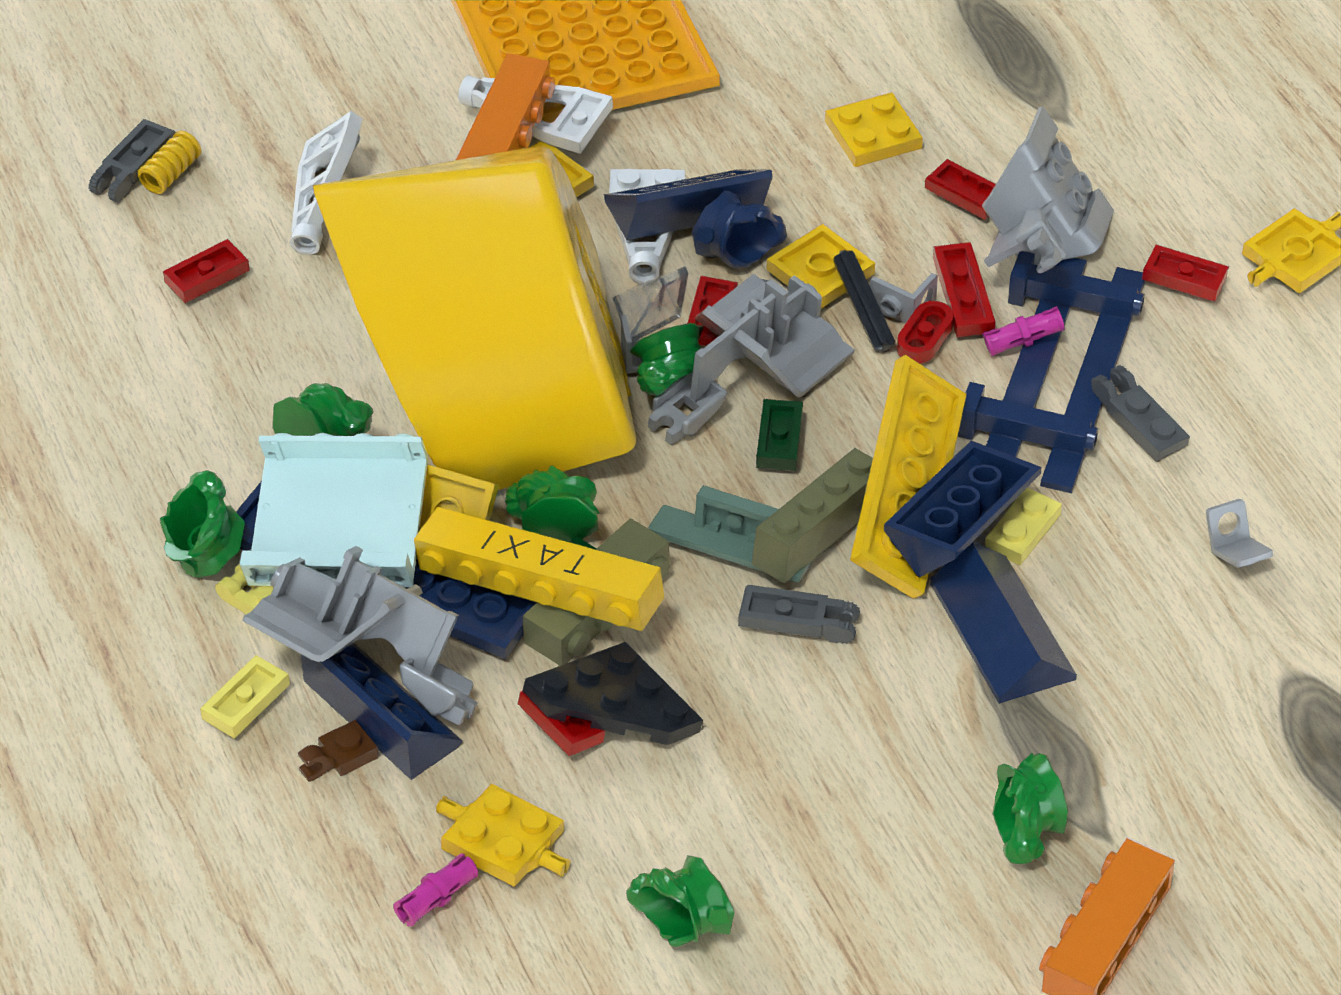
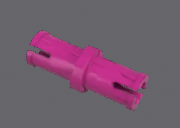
M1056 306L1027 318L1023 316L1017 317L1013 323L984 332L983 338L987 350L992 357L1023 344L1025 347L1031 346L1033 341L1041 337L1065 330L1060 311Z
M461 853L441 870H438L436 873L426 874L422 877L420 885L393 904V909L399 920L403 924L406 923L408 927H411L437 906L444 907L451 901V896L457 890L478 876L475 863L470 857L467 856L465 858V854Z

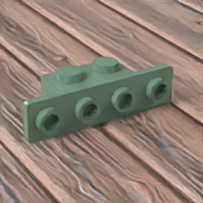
M703 485L696 495L695 514L663 505L648 529L671 543L762 571L752 565L756 527L778 509ZM812 561L795 574L790 581L800 582Z

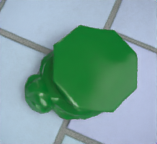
M688 323L665 328L640 339L632 347L630 353L642 361L637 369L639 375L637 383L643 392H646L648 395H661L675 381L693 373L695 353L701 349L699 339L704 328L702 325Z
M313 383L306 387L299 394V397H287L274 404L272 428L275 434L287 433L292 436H314L319 433H326L332 436H355L356 434L367 433L370 430L374 411L368 403L353 400L341 388L331 386L328 383Z
M551 465L548 471L534 470L532 474L523 476L518 483H513L506 490V510L511 516L522 519V530L570 542L576 536L583 540L599 529L597 514L600 512L593 503L597 490L595 483L587 477H569Z
M209 470L196 472L190 476L187 486L177 491L172 501L167 503L166 515L160 517L161 528L166 538L164 545L166 556L172 561H179L185 573L195 578L218 574L226 563L240 551L245 525L243 519L232 506H226L223 500L226 495L225 486L216 473Z
M1031 753L1019 764L1017 769L1005 763L998 765L997 768L999 785L995 795L992 815L1004 843V856L1012 864H1028L1042 856L1045 847L1040 840L1041 832L1048 831L1064 834L1066 831L1068 807L1062 783L1053 770L1047 755L1040 753Z
M687 855L683 868L675 872L665 867L663 869L653 868L649 874L641 873L631 881L630 887L626 890L629 903L637 911L643 912L659 930L660 936L668 939L669 944L673 947L684 945L693 940L697 943L699 937L708 932L727 935L731 932L734 918L733 905L721 882L709 870L702 858Z

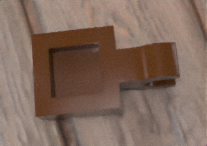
M353 720L318 737V746L309 745L300 750L298 756L304 764L299 767V771L307 781L316 780L333 768L340 776H343L378 759V747L357 721Z

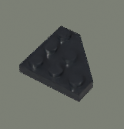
M626 642L525 678L522 690L547 718L565 722L567 715L591 721L590 728L625 735L626 729L650 734L651 742L664 745L699 733L703 719Z

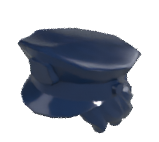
M726 190L704 207L692 230L697 255L710 259L719 257L722 262H725L734 269L750 267L753 263L761 260L770 248L784 243L788 236L783 219L771 213L769 207L760 204H742L739 194Z

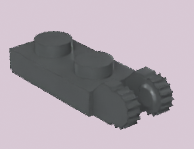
M143 119L102 161V165L96 170L95 174L93 173L89 180V191L101 195L108 188V199L117 203L120 202L123 197L125 198L129 194L131 185L139 180L138 170L170 138H173L176 132ZM112 177H116L115 181H112V184H110Z
M1119 365L1111 369L1110 376L1112 382L1108 381L1104 375L1092 378L1091 389L1096 397L1098 396L1099 400L1107 407L1106 411L1155 461L1188 445L1190 436L1140 385L1137 386L1134 375L1127 371L1124 366ZM1115 387H1117L1122 394L1118 395Z
M747 585L745 586L738 616V626L818 638L823 636L829 642L847 644L848 642L851 643L852 640L854 641L856 627L851 623L858 621L860 607H857V604H854V602L828 598V595Z

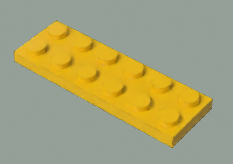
M904 355L895 360L850 561L914 599L924 594L928 573L921 577L917 576L884 532V524L953 458L966 393L907 355Z

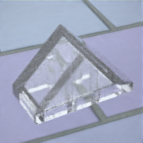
M686 266L638 284L612 297L619 318L620 315H627L632 343L681 318L689 274Z

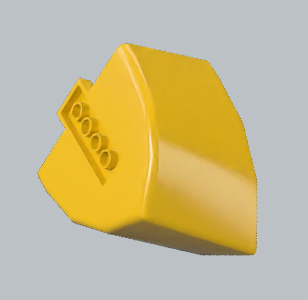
M536 146L313 185L317 203L359 315L395 393L417 435L422 437L425 449L434 466L499 484L498 490L510 487L513 483H518L523 476L532 474L534 470L548 471L549 467L553 465L564 472L623 455L634 448L636 434L628 397L632 395L620 339L610 315L597 249L570 180L560 162L549 148Z

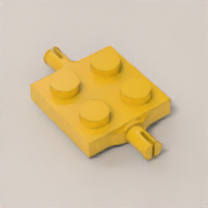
M1294 208L1244 242L1242 255L1259 266L1248 273L1247 278L1250 284L1254 283V286L1258 287L1268 278L1275 277L1300 294L1341 265V239L1335 233L1341 228L1340 212H1336L1327 220L1320 222L1319 220L1309 218Z
M492 783L468 806H463L447 796H443L436 806L438 814H442L455 821L441 837V849L454 856L461 853L465 854V858L467 856L470 857L477 868L514 887L528 872L537 867L543 866L560 877H563L570 867L571 861L550 851L551 846L564 832V820Z

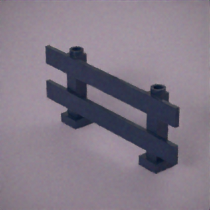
M1020 251L1010 275L1008 304L1023 307L1026 297L1040 299L1035 315L1057 306L1064 326L1071 306L1099 312L1097 324L1064 415L1035 408L1062 331L1033 341L1031 346L1025 347L1023 344L1003 400L984 397L985 385L969 382L965 392L966 399L957 437L973 440L976 430L989 432L990 435L986 443L987 447L1016 458L1023 440L1053 447L1040 486L1072 494L1086 451H1094L1099 428L1095 427L1103 403L1091 389L1092 378L1104 375L1108 381H1111L1110 371L1116 367L1133 315H1141L1145 294L1141 292L1145 280H1142L1143 272L1116 267L1112 281L1084 276L1083 273L1087 260L1079 258L1061 260L1053 268L1043 273H1038L1036 270L1038 265H1034L1035 253Z

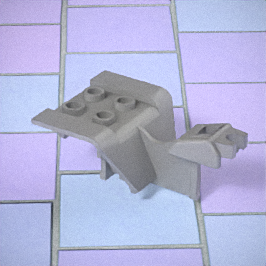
M1044 106L1038 108L1025 141L1017 148L992 192L982 204V208L998 229V234L991 251L984 260L987 267L1014 254L1018 257L1020 251L1035 253L1034 265H1038L1036 269L1038 273H1043L1053 268L1061 260L1093 254L1102 245L1114 209L1099 188L1092 191V185L1088 176L1082 171L1079 172L1072 161L1071 153L1066 144L1061 141L1059 142L1055 137L1058 127Z
M752 274L712 307L708 306L694 318L719 337L704 349H699L695 353L693 373L681 377L671 384L665 393L654 397V412L649 416L648 427L655 431L660 426H669L670 428L666 431L665 441L670 445L678 442L686 435H695L721 407L727 391L717 384L715 380L736 359L747 357L795 396L801 397L852 356L855 349L845 343L836 329L819 316L822 296L812 285L806 284L798 277L793 276L789 279L788 290H786L772 279L764 282L758 276ZM684 403L694 410L688 416L679 410Z
M358 546L346 550L343 557L345 560L336 579L304 566L305 560L300 557L287 564L280 565L271 579L270 585L274 588L271 595L263 598L250 613L244 615L242 621L317 662L325 661L358 640L386 639L404 659V662L400 664L402 684L431 715H439L450 722L461 725L464 718L470 719L478 704V702L469 697L473 688V682L438 662L459 615L452 611L447 612L420 597L423 592L418 585L415 584L406 589L380 574L382 569L378 566L372 568L359 561L363 549Z

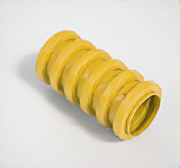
M177 131L173 138H170L138 170V177L142 185L152 193L162 194L201 155L202 149L197 139L186 131Z

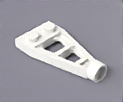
M469 75L466 76L459 88V103L474 108H481L495 78L483 77L480 79ZM555 85L552 98L546 99L545 102L561 103L566 106L553 123L543 120L539 124L535 123L532 128V136L546 144L581 154L613 109L612 97L580 87Z
M350 111L305 143L297 173L292 235L290 239L291 247L299 253L311 255L317 253L320 249L323 238L321 224L324 219L314 194L313 185L341 180L352 152L360 141L359 131L363 119L353 111ZM322 168L327 169L326 171L315 177V173L317 171H319Z
M610 169L609 193L685 179V170ZM616 223L629 263L630 278L638 284L655 282L659 277L660 265L674 231L658 234L656 242H635L634 239L626 240ZM639 265H649L650 267L641 268Z

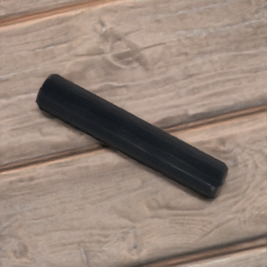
M842 250L833 258L834 265L874 351L887 352L895 345V339L855 253L852 250Z

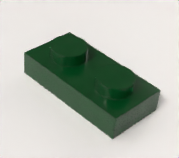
M763 399L756 468L796 471L803 402Z

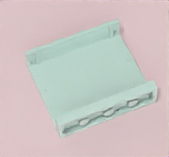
M277 433L274 436H259L258 441L265 456L254 536L251 551H242L240 567L248 586H271V579L278 567L299 557L305 560L304 566L336 579L345 560L343 557L346 550L355 546L363 549L359 561L372 568L378 566L382 569L380 573L382 576L402 587L413 586L417 555L414 538L420 530L428 455L422 437H414L409 434L372 436L365 433L356 434L355 436H332L326 433H319L314 436H292L287 433Z

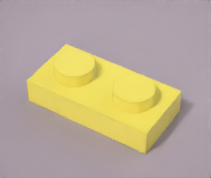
M1026 488L985 539V546L1005 555L1009 561L1021 566L1061 515L1062 503Z
M255 655L200 708L202 720L235 739L290 685L289 674Z

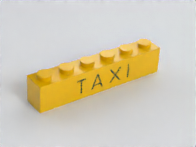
M440 507L435 509L414 538L419 569L496 590L507 595L532 600L542 605L571 611L578 615L607 621L617 626L643 631L665 598L661 568L658 566Z

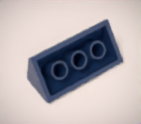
M735 169L604 194V200L626 240L694 227L704 207L715 200L724 190L739 194L742 204L764 205L773 178L772 169Z
M971 440L884 524V532L917 576L921 577L955 560L1041 474L1042 467Z
M973 541L955 560L945 564L930 578V585L998 704L1076 680L1077 674L1005 555Z
M352 643L325 661L317 662L300 654L304 682L346 721L356 720L378 747V750L409 779L412 780L459 748L463 740L436 716L431 715L412 694L355 643Z

